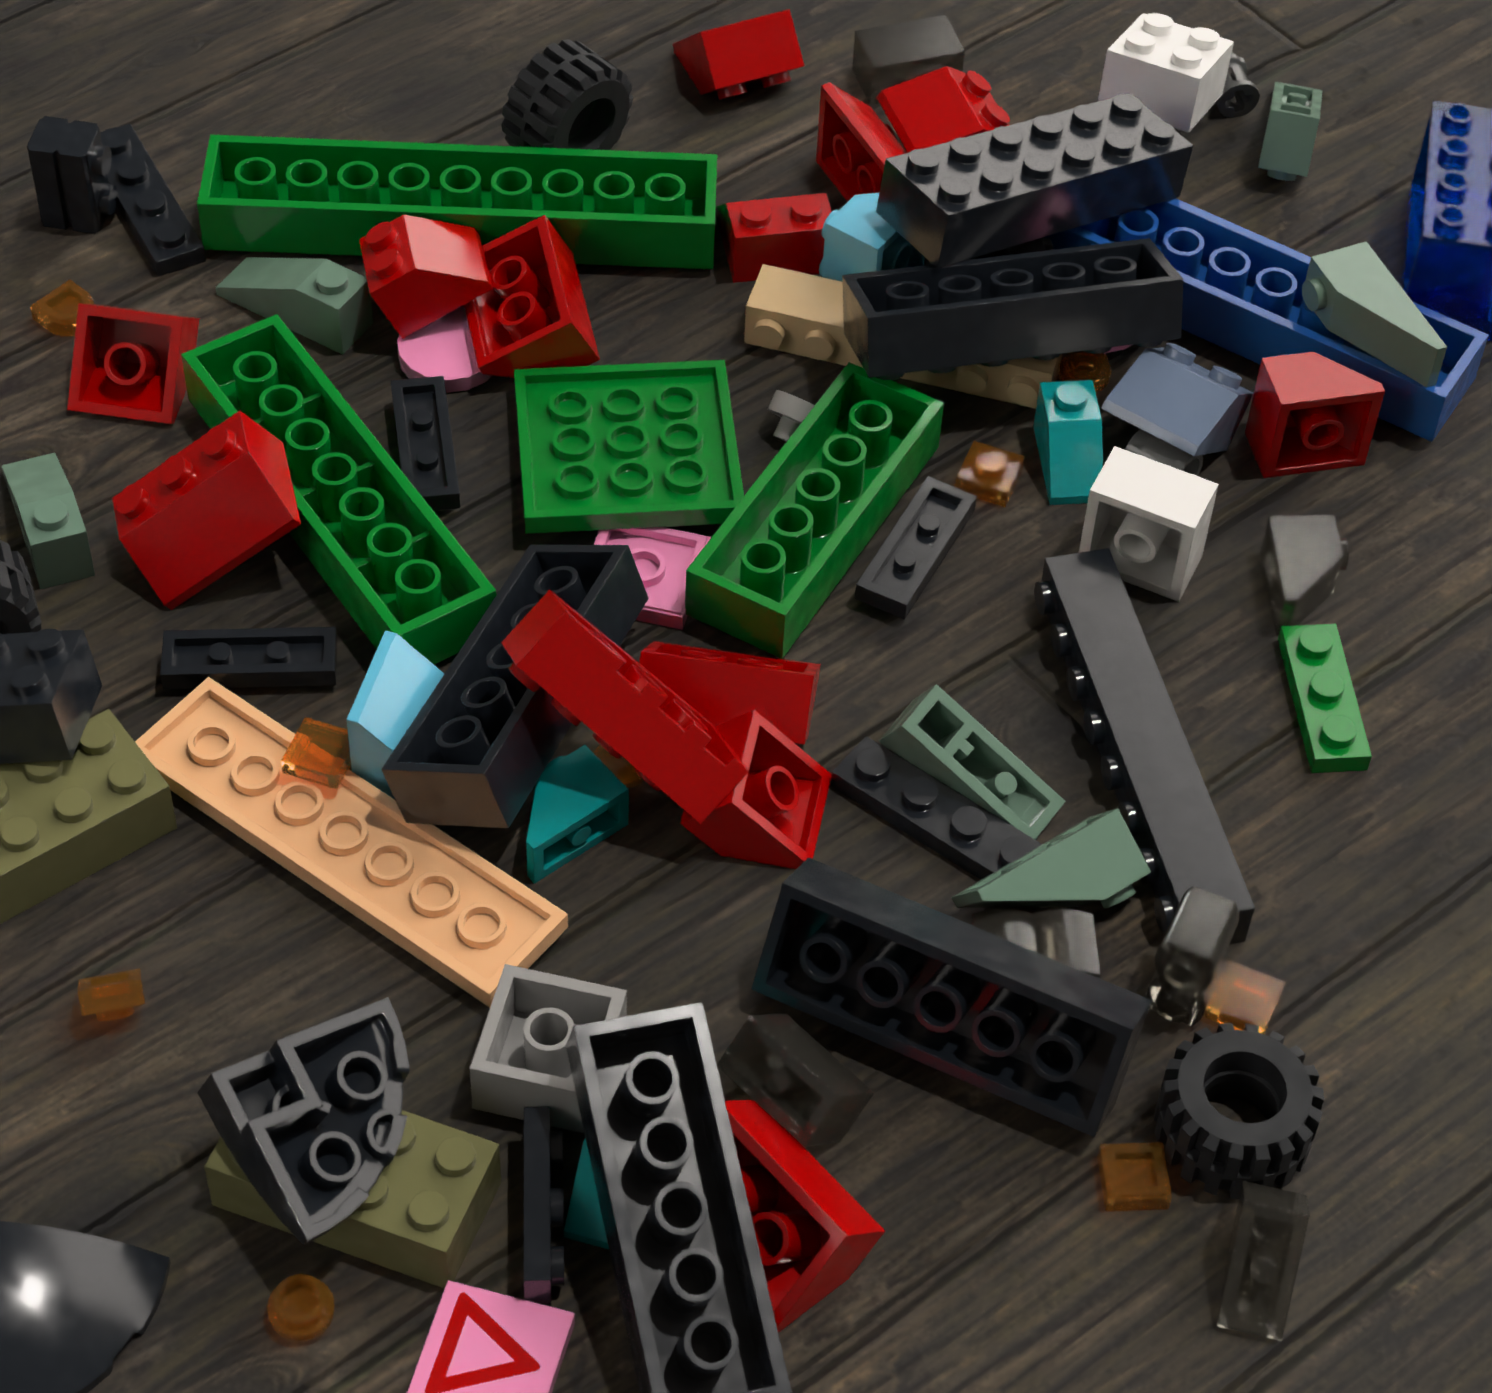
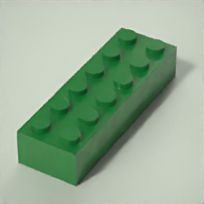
M848 362L687 568L685 589L686 615L783 659L938 449L944 402L892 380H882L876 377L869 378L864 368Z

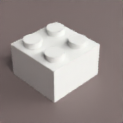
M1143 13L1107 50L1098 101L1109 99L1119 94L1130 93L1139 98L1147 108L1164 122L1169 123L1176 129L1189 133L1223 94L1234 41L1221 38L1217 32L1208 28L1193 29L1173 23L1170 17L1163 14Z
M1114 446L1089 492L1079 553L1109 548L1122 581L1179 602L1202 558L1219 484Z

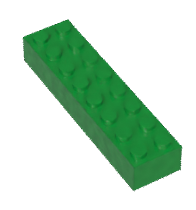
M278 314L182 353L188 400L210 429L221 424L238 411H242L283 442L301 521L299 526L288 533L376 650L386 630L397 633L432 664H436L459 653L496 597V589Z

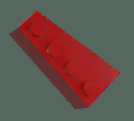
M550 589L501 642L514 661L508 669L523 685L533 692L542 687L554 697L551 704L575 726L583 722L594 732L592 736L608 753L617 759H620L621 756L634 766L635 772L647 784L658 792L662 790L700 824L750 772L708 719Z

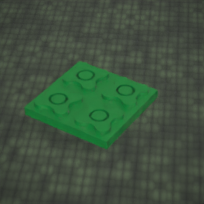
M725 360L514 369L525 534L723 524L744 497Z

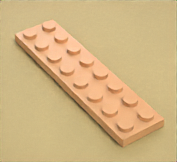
M210 677L206 678L135 741L168 783L172 792L489 1008L491 1007L504 965L528 969L568 928V914L433 824L406 823L395 799Z

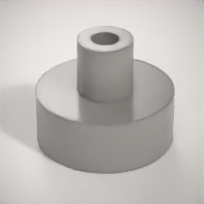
M776 390L767 409L781 417L773 436L787 442L815 405L789 393Z

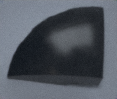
M384 998L276 1040L269 1051L211 1073L197 1092L217 1131L242 1171L280 1221L303 1245L326 1234L346 1220L369 1197L370 1194L368 1192L376 1183L383 1169L389 1166L395 1157L407 1120V1115H402L403 1082L409 1074L407 1049L399 1020L389 998Z
M0 1221V1393H88L111 1374L113 1359L126 1346L134 1333H139L140 1335L145 1333L158 1309L166 1287L171 1265L170 1257L95 1235L47 1226Z

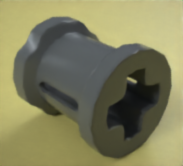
M1231 53L1229 67L1233 72L1230 75L1227 72L1223 94L1216 101V104L1223 116L1236 118L1252 111L1259 102L1260 94L1257 86L1252 81H1248L1246 76L1248 68L1244 58ZM1233 97H1235L1237 101L1236 104H1234L1231 100Z

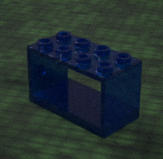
M1433 100L1408 193L1401 287L1413 302L1488 334L1487 340L1492 341V109L1469 106L1458 102L1449 103Z

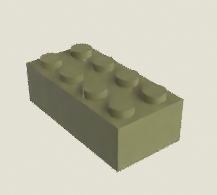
M110 709L88 719L72 760L5 763L0 765V924L177 829L170 786Z
M402 1110V1115H407L403 1137L394 1159L389 1166L383 1169L376 1183L368 1192L370 1194L369 1197L346 1220L326 1234L313 1240V1242L445 1289L448 1280L454 1282L501 1185L499 1144ZM220 1137L204 1166L212 1205L293 1234L259 1195L236 1162L222 1137Z

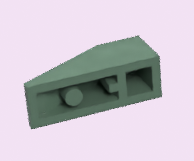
M1275 82L1258 168L1267 169L1269 177L1285 181H1294L1297 175L1307 177L1320 120L1323 90Z
M1367 241L1312 256L1306 280L1302 285V296L1307 308L1316 313L1327 330L1425 387L1436 385L1447 346Z
M246 257L216 286V294L264 318L278 314L290 330L342 355L373 324L371 295L369 293L367 277L328 259Z
M55 452L1 465L40 590L95 576L87 531L73 490Z
M937 684L913 699L879 740L888 750L1035 840L1066 802Z
M1117 808L1088 817L951 898L956 908L1072 907L1098 901L1101 902L1103 908H1108L1135 894L1136 891L1132 883L1148 875L1151 871Z

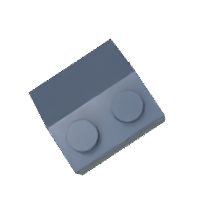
M1167 343L1165 348H1145L1107 396L1101 409L1193 456L1228 450L1254 393L1239 386L1242 378L1237 374L1218 366H1213L1211 371L1193 363L1196 357L1194 353L1181 346Z

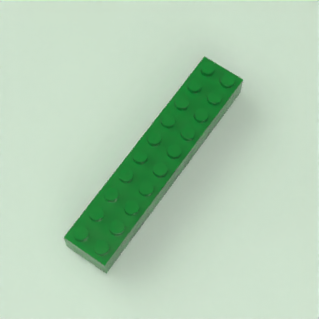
M210 134L197 207L204 250L362 256L359 239L366 236L377 224L391 222L403 214L474 227L480 235L483 246L545 215L573 252L575 264L713 269L718 154Z

